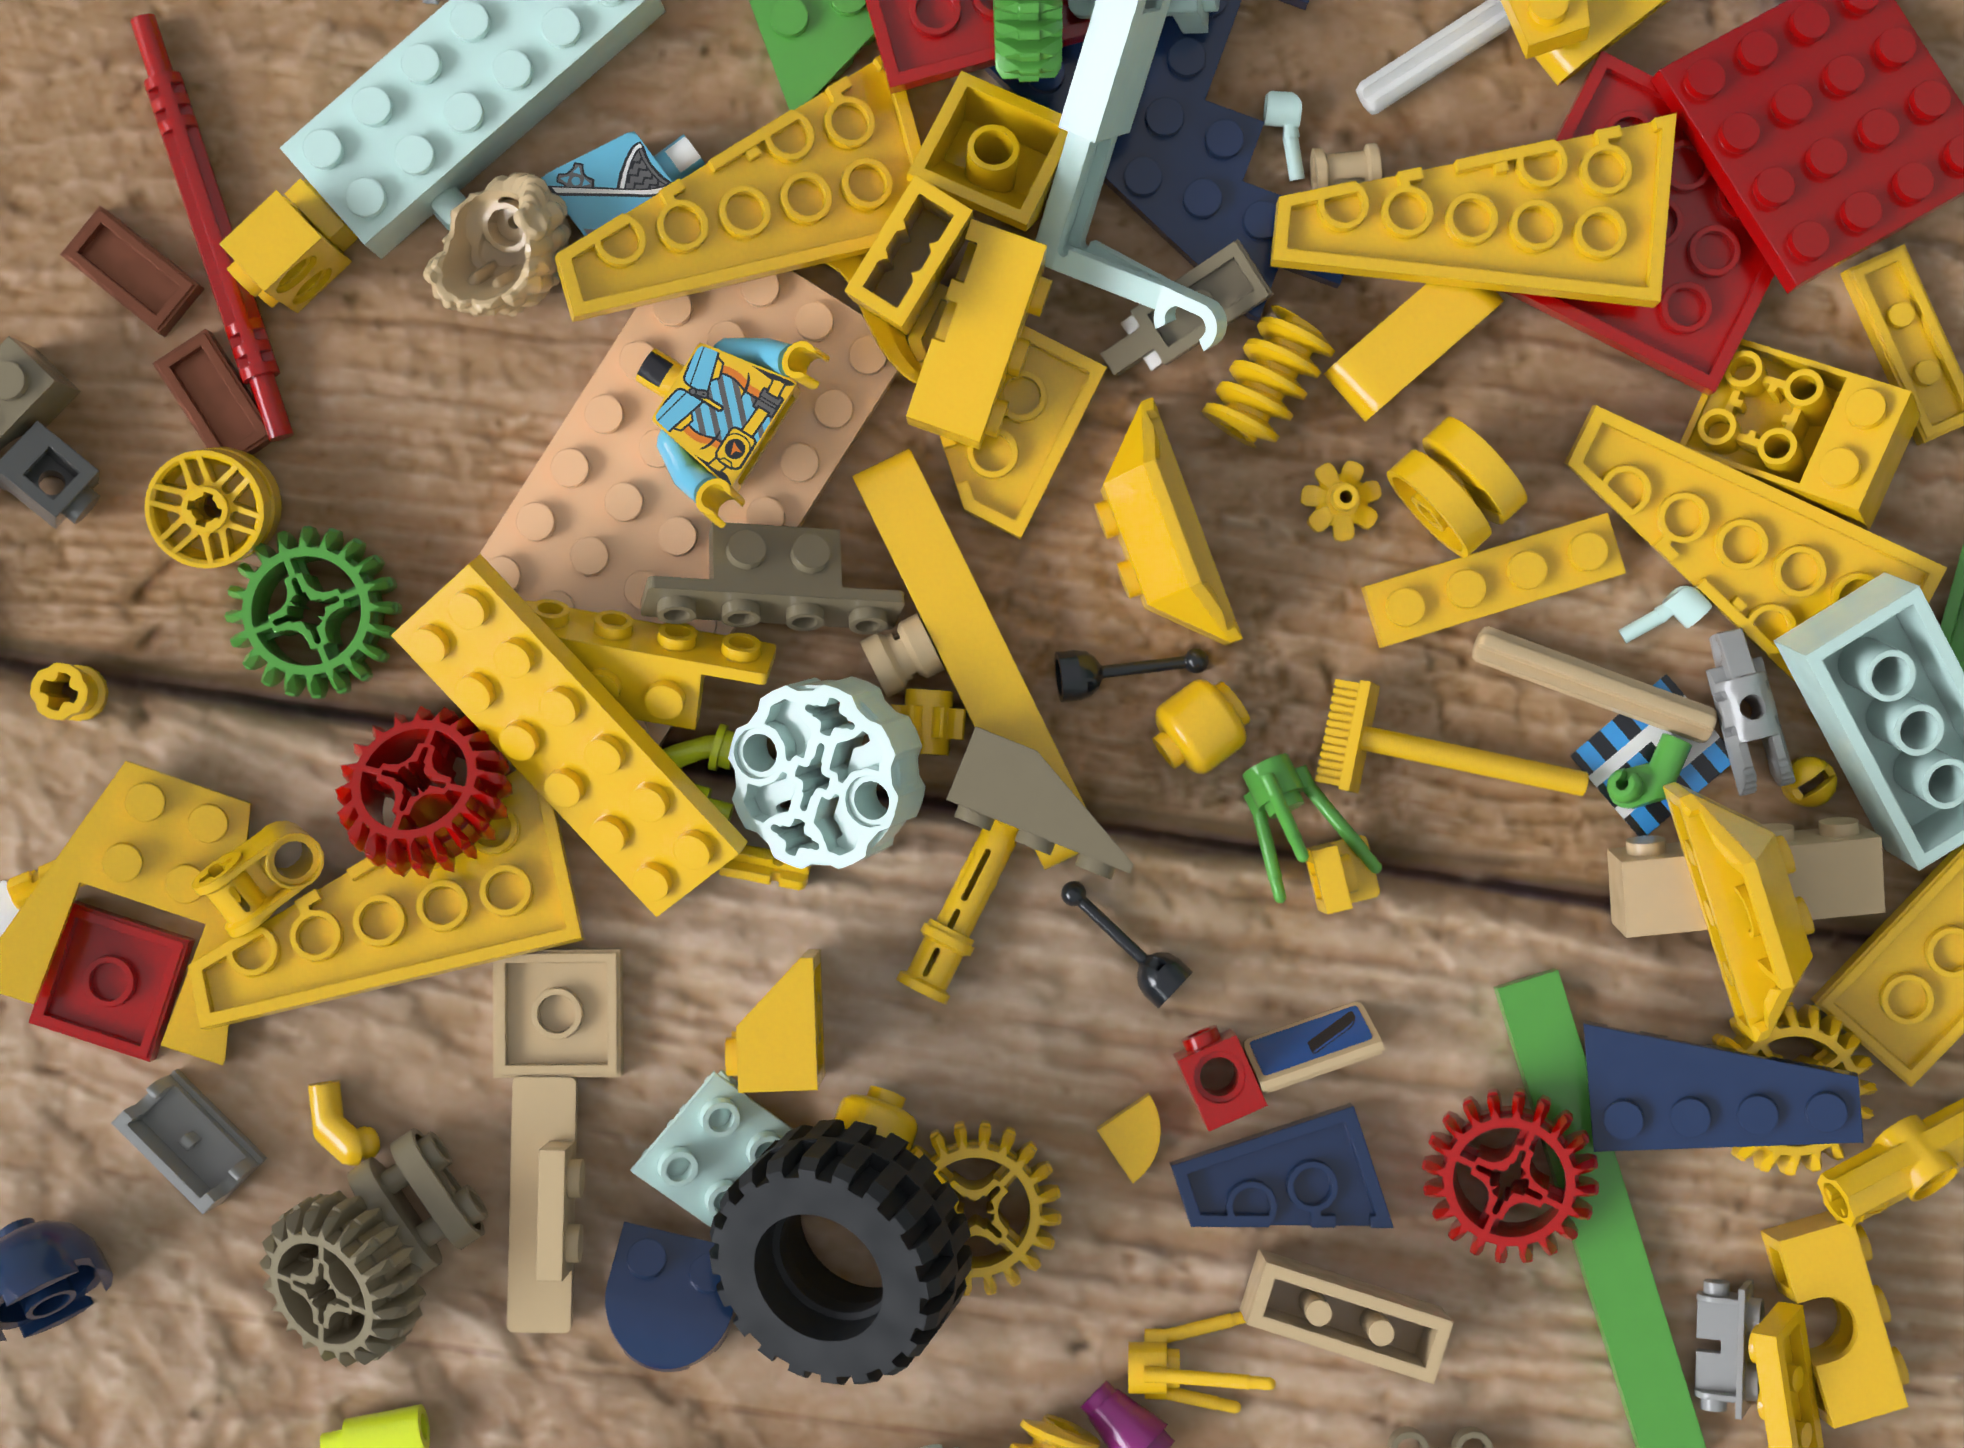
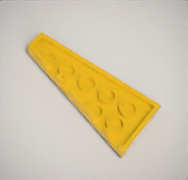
M1592 405L1564 462L1688 582L1697 588L1737 628H1742L1744 635L1795 684L1796 682L1773 640L1884 572L1919 585L1929 603L1947 567L1597 405Z

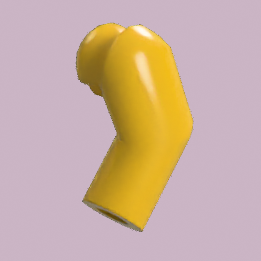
M340 1080L308 1084L312 1129L316 1141L344 1165L357 1166L361 1160L365 1161L370 1157L375 1158L380 1150L378 1133L372 1127L363 1126L356 1129L354 1125L344 1118Z

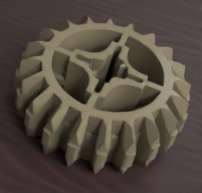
M340 1190L330 1195L320 1193L313 1198L308 1197L279 1217V1221L271 1226L270 1236L262 1242L267 1255L259 1264L270 1276L263 1285V1288L274 1294L277 1303L272 1310L283 1313L288 1321L287 1331L296 1330L302 1336L304 1349L317 1346L320 1356L325 1362L337 1357L338 1361L347 1367L355 1362L366 1365L372 1360L376 1361L387 1352H391L406 1340V1336L413 1331L412 1328L415 1326L416 1321L423 1315L419 1303L427 1294L416 1283L423 1270L411 1263L409 1255L414 1247L403 1245L397 1236L399 1225L389 1227L383 1221L381 1207L367 1210L365 1202L360 1195L347 1199Z

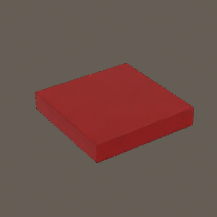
M75 900L28 1023L148 1062L156 1060L195 939Z

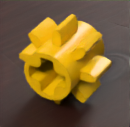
M906 689L905 705H890L896 712L910 717L922 743L920 754L949 756L950 739L964 740L966 709L952 708L953 692Z

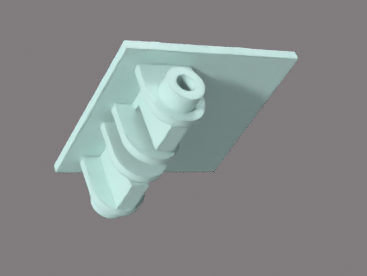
M721 1070L719 1073L713 1071L711 1075L705 1078L702 1086L686 1104H683L679 1109L680 1112L667 1123V1127L649 1148L644 1150L640 1159L630 1169L633 1174L709 1227L712 1225L713 1217L720 1211L719 1202L728 1188L775 1140H780L788 1131L793 1129L745 1093H738V1082L732 1076L727 1077L724 1070Z

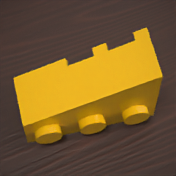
M971 219L965 237L969 242L956 278L951 279L945 297L948 301L935 337L931 339L906 419L908 425L980 450L985 435L996 439L998 437L1009 406V401L999 398L1007 374L1018 378L1031 344L1030 340L1021 338L1022 331L1029 314L1041 316L1053 280L1042 277L1045 269L1047 245Z

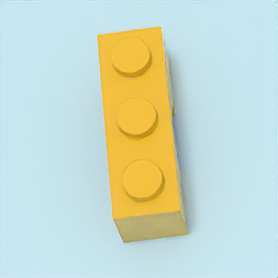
M1825 1211L1761 1230L1778 1292L1796 1304L1816 1298L1829 1297L1833 1300L1836 1307L1837 1323L1832 1335L1821 1345L1810 1348L1820 1418L1836 1429L1909 1407L1903 1385L1909 1384L1908 1369L1900 1351L1895 1346L1891 1347L1884 1324L1891 1321V1313L1881 1288L1878 1285H1872L1866 1262L1873 1259V1253L1868 1236L1861 1224L1858 1223L1850 1228L1845 1222L1837 1221L1829 1211Z

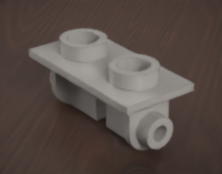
M1705 1279L1703 1291L1697 1292L1696 1338L1720 1340L1721 1351L1699 1348L1696 1350L1694 1396L1700 1398V1409L1710 1412L1727 1411V1402L1735 1403V1419L1740 1420L1743 1419L1751 1407V1401L1757 1402L1760 1391L1756 1363L1751 1361L1748 1349L1752 1329L1765 1316L1764 1299L1754 1298V1279H1747L1738 1289V1293L1730 1292V1282L1727 1280Z

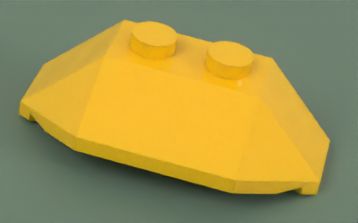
M1153 397L1143 400L1135 413L1100 490L1104 500L1094 503L1100 525L1106 539L1117 536L1126 560L1116 563L1129 599L1140 596L1144 609L1222 645H1229L1243 639L1160 418Z
M1677 782L1663 785L1662 787L1737 1025L1755 1043L1769 1039L1813 958L1806 935L1814 933V923L1804 899L1801 896L1794 897L1788 874L1794 873L1796 866L1790 847L1782 835L1776 836L1775 833L1757 821Z

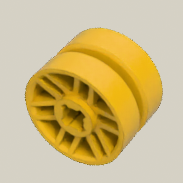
M1448 416L1422 439L1426 454L1415 449L1410 450L1387 471V478L1396 494L1419 522L1447 548L1457 555L1466 558L1491 536L1492 531L1487 520L1503 525L1527 503L1528 498L1522 484L1498 453L1466 424L1454 417Z
M212 447L182 453L162 465L148 486L144 509L149 531L155 542L167 555L182 564L206 569L222 567L255 554V547L260 543L267 544L278 528L282 502L280 490L274 476L259 459L238 449ZM209 497H213L212 500L216 503L217 508L222 509L221 516L216 517V513L211 505L206 504Z

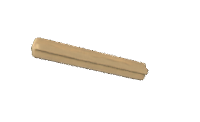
M1490 626L1483 627L1475 640L1472 658L1475 662L1698 743L1707 742L1715 729L1717 711L1710 706Z

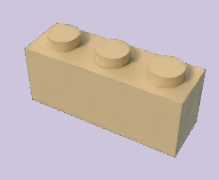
M1258 1249L1240 1306V1311L1246 1324L1431 1384H1435L1454 1323L1441 1306L1262 1249Z

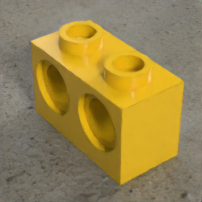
M277 190L219 243L234 259V262L226 269L254 297L258 295L271 308L281 302L297 314L352 262L295 204Z

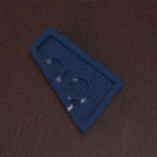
M1351 1103L1169 1162L1191 1227L1297 1225L1311 1226L1312 1228H1336V1226L1394 1228L1355 1108Z

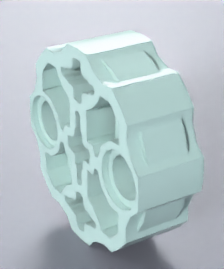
M851 676L841 680L822 681L812 678L789 684L760 698L758 711L749 723L736 729L728 758L735 770L736 789L732 801L745 829L757 832L769 844L774 858L799 869L811 865H831L841 869L878 854L892 846L894 836L899 832L906 820L917 816L926 787L919 775L918 756L922 743L910 717L896 712L885 701L881 689L868 681ZM868 734L870 741L862 745L864 735ZM768 737L775 744L777 750L776 761L768 753ZM878 783L888 793V809L882 806L878 800L876 793ZM792 800L789 810L782 808L780 804Z

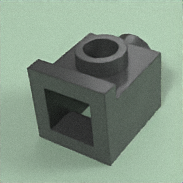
M36 421L0 459V488L4 491H9L55 529L66 518L75 525L78 524L100 499V495L93 490L99 484V470L39 421ZM57 477L63 481L65 487L56 495L46 494L39 487L40 482L44 478Z

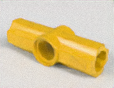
M1964 1098L1944 1107L1923 1120L1916 1114L1899 1120L1883 1131L1874 1140L1870 1148L1821 1173L1817 1185L1821 1190L1823 1203L1837 1221L1845 1222L1851 1228L1907 1197L1913 1202L1920 1201L1947 1185L1958 1174L1960 1169L1964 1167Z

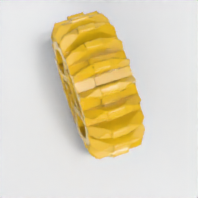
M1788 1002L1769 1039L1757 1043L1737 1025L1735 1016L1729 1020L1730 1026L1736 1034L1733 1040L1719 1033L1712 1036V1042L1716 1046L1732 1048L1734 1051L1763 1057L1773 1056L1778 1058L1783 1057L1772 1052L1767 1044L1785 1037H1804L1815 1045L1818 1050L1809 1057L1800 1055L1793 1059L1794 1061L1858 1073V1078L1860 1074L1868 1071L1873 1065L1871 1059L1867 1056H1851L1861 1043L1858 1035L1850 1032L1840 1035L1843 1021L1834 1015H1828L1820 1020L1819 1007L1810 1004H1804L1797 1013L1794 1004ZM1859 1079L1860 1096L1871 1095L1878 1090L1875 1083ZM1861 1105L1862 1119H1871L1874 1116L1873 1110ZM1840 1143L1732 1147L1731 1155L1741 1161H1745L1753 1156L1754 1167L1763 1172H1769L1777 1162L1781 1173L1793 1176L1799 1168L1800 1160L1806 1169L1816 1172L1822 1168L1821 1151L1837 1161L1844 1158V1151Z
M982 1120L979 1125V1139L968 1140L965 1122L958 1121L954 1124L955 1143L948 1145L944 1134L939 1129H936L930 1133L931 1144L936 1151L935 1154L931 1156L919 1145H914L910 1152L919 1159L925 1154L937 1166V1169L934 1171L935 1176L942 1184L949 1181L959 1200L961 1195L977 1201L982 1196L986 1197L990 1193V1201L987 1202V1213H991V1221L988 1218L983 1219L977 1214L971 1216L967 1220L971 1234L970 1237L976 1235L983 1236L992 1241L996 1246L1000 1244L1004 1249L990 1255L972 1256L971 1271L965 1278L967 1287L963 1295H970L972 1291V1278L983 1277L984 1290L987 1295H992L997 1292L995 1277L997 1273L1003 1272L1007 1282L1013 1287L1021 1283L1020 1273L1015 1265L1019 1260L1028 1269L1037 1271L1041 1267L1040 1258L1030 1247L1033 1244L1042 1249H1053L1055 1238L1049 1232L1040 1229V1225L1061 1224L1062 1216L1060 1211L1042 1207V1204L1059 1199L1061 1193L1058 1185H1038L1040 1181L1046 1179L1053 1172L1049 1161L1039 1162L1032 1167L1027 1165L1037 1151V1146L1033 1141L1026 1142L1015 1153L1011 1150L1016 1136L1015 1129L1006 1127L1002 1132L999 1143L989 1141L991 1122ZM966 1158H984L1002 1164L997 1170L993 1169L983 1179L975 1181L962 1177L956 1171L951 1172L946 1167L953 1162ZM1017 1177L1024 1186L1029 1199L1028 1216L1019 1234L1009 1226V1220L999 1210V1203L1008 1193V1187ZM958 1201L954 1206L957 1214L964 1213L963 1202Z

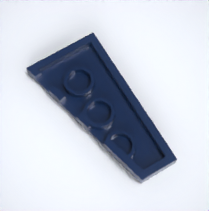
M1587 1020L1583 1023L1594 1152L1864 1143L1859 1078L1856 1072L1773 1056L1763 1057L1734 1051L1732 1048L1701 1045L1670 1039L1665 1035L1644 1031L1639 1033L1608 1027V1024Z

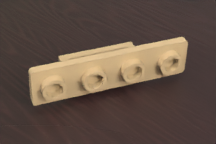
M517 1076L512 1082L507 1329L510 1332L568 1333L573 1325L574 1263H580L582 1260L584 1242L583 1225L575 1224V1198L583 1197L585 1185L584 1159H576L578 1080L576 1077Z

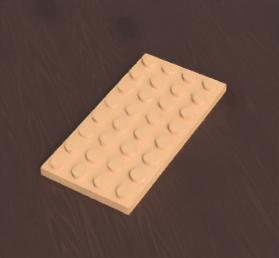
M793 271L636 307L480 554L524 601L553 599L567 604L569 608L598 613L615 610L624 612L633 619L660 624L666 623L659 620L658 617L641 615V599L647 578L650 576L709 579V531L712 521L701 513L696 503L674 484L656 447L657 437L661 429L652 421V418L664 398L636 381V375L649 353L654 348H657L685 365L699 343L713 347L723 338H770L789 344L807 341L830 356L829 362L823 359H816L810 363L807 369V375L820 382L816 389H809L791 377H787L797 383L801 393L738 493L745 499V504L742 507L735 500H728L721 505L718 512V517L727 523L801 527L899 373L877 345L863 315ZM694 619L687 623L696 630L722 635L734 633L737 628L728 626L720 620ZM636 720L660 747L674 727Z

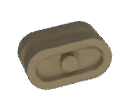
M413 1128L390 1144L391 1153L396 1162L394 1165L386 1169L377 1159L370 1157L347 1173V1178L355 1197L360 1195L363 1198L367 1210L381 1207L383 1221L389 1227L399 1225L397 1236L403 1245L414 1247L409 1258L412 1264L423 1270L419 1277L421 1278L442 1263V1255L437 1245L438 1242L447 1238L456 1248L464 1249L485 1234L482 1220L488 1217V1212L475 1190L469 1185L461 1188L448 1169V1166L452 1164V1158L440 1138L433 1132L424 1136L419 1130ZM408 1185L412 1187L431 1215L424 1222L402 1191Z

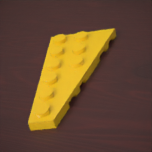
M880 55L873 62L849 77L846 75L828 86L823 93L795 110H789L714 156L707 164L681 180L679 178L662 188L657 195L631 211L618 215L558 252L555 257V263L572 322L866 254L908 187L910 181L907 180V173L921 148V142L906 90L894 94L890 93Z
M1677 113L1655 117L1651 122L1621 128L1620 125L1598 129L1594 134L1556 141L1555 139L1460 158L1456 159L1453 164L1422 170V167L1398 171L1395 176L1357 183L1355 180L1279 196L1276 203L1270 266L1654 308L1661 302Z
M516 770L506 776L512 784L513 794L501 800L507 807L508 818L492 820L490 822V825L496 832V841L480 838L474 844L477 848V859L469 858L464 853L456 856L454 873L444 870L437 862L429 879L419 876L413 868L405 877H402L401 875L394 874L388 866L381 868L380 866L373 865L366 857L346 869L347 873L318 890L313 889L294 901V905L265 921L251 932L232 938L188 965L200 1029L209 1030L585 940L557 811Z

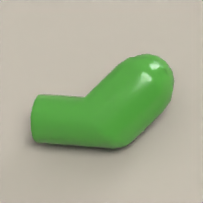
M1662 733L1649 763L1626 769H1618L1610 775L1607 781V791L1613 803L1621 808L1636 809L1665 800L1666 796L1662 786L1677 782L1692 745L1682 739Z

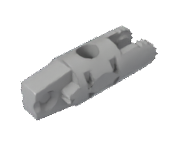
M1742 628L1712 635L1709 641L1716 668L1706 670V675L1739 796L1752 794L1757 791V776L1747 742L1762 739L1769 770L1777 785L1781 787L1795 783V775L1762 656L1751 658ZM1742 700L1748 702L1752 708L1750 719L1743 716L1740 711Z

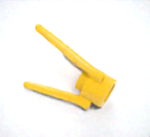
M1241 1311L1167 1329L1145 1328L1144 1342H1128V1393L1145 1394V1400H1169L1235 1414L1241 1411V1404L1238 1401L1180 1388V1384L1248 1390H1273L1276 1382L1271 1377L1180 1369V1349L1167 1348V1343L1244 1324L1246 1322Z

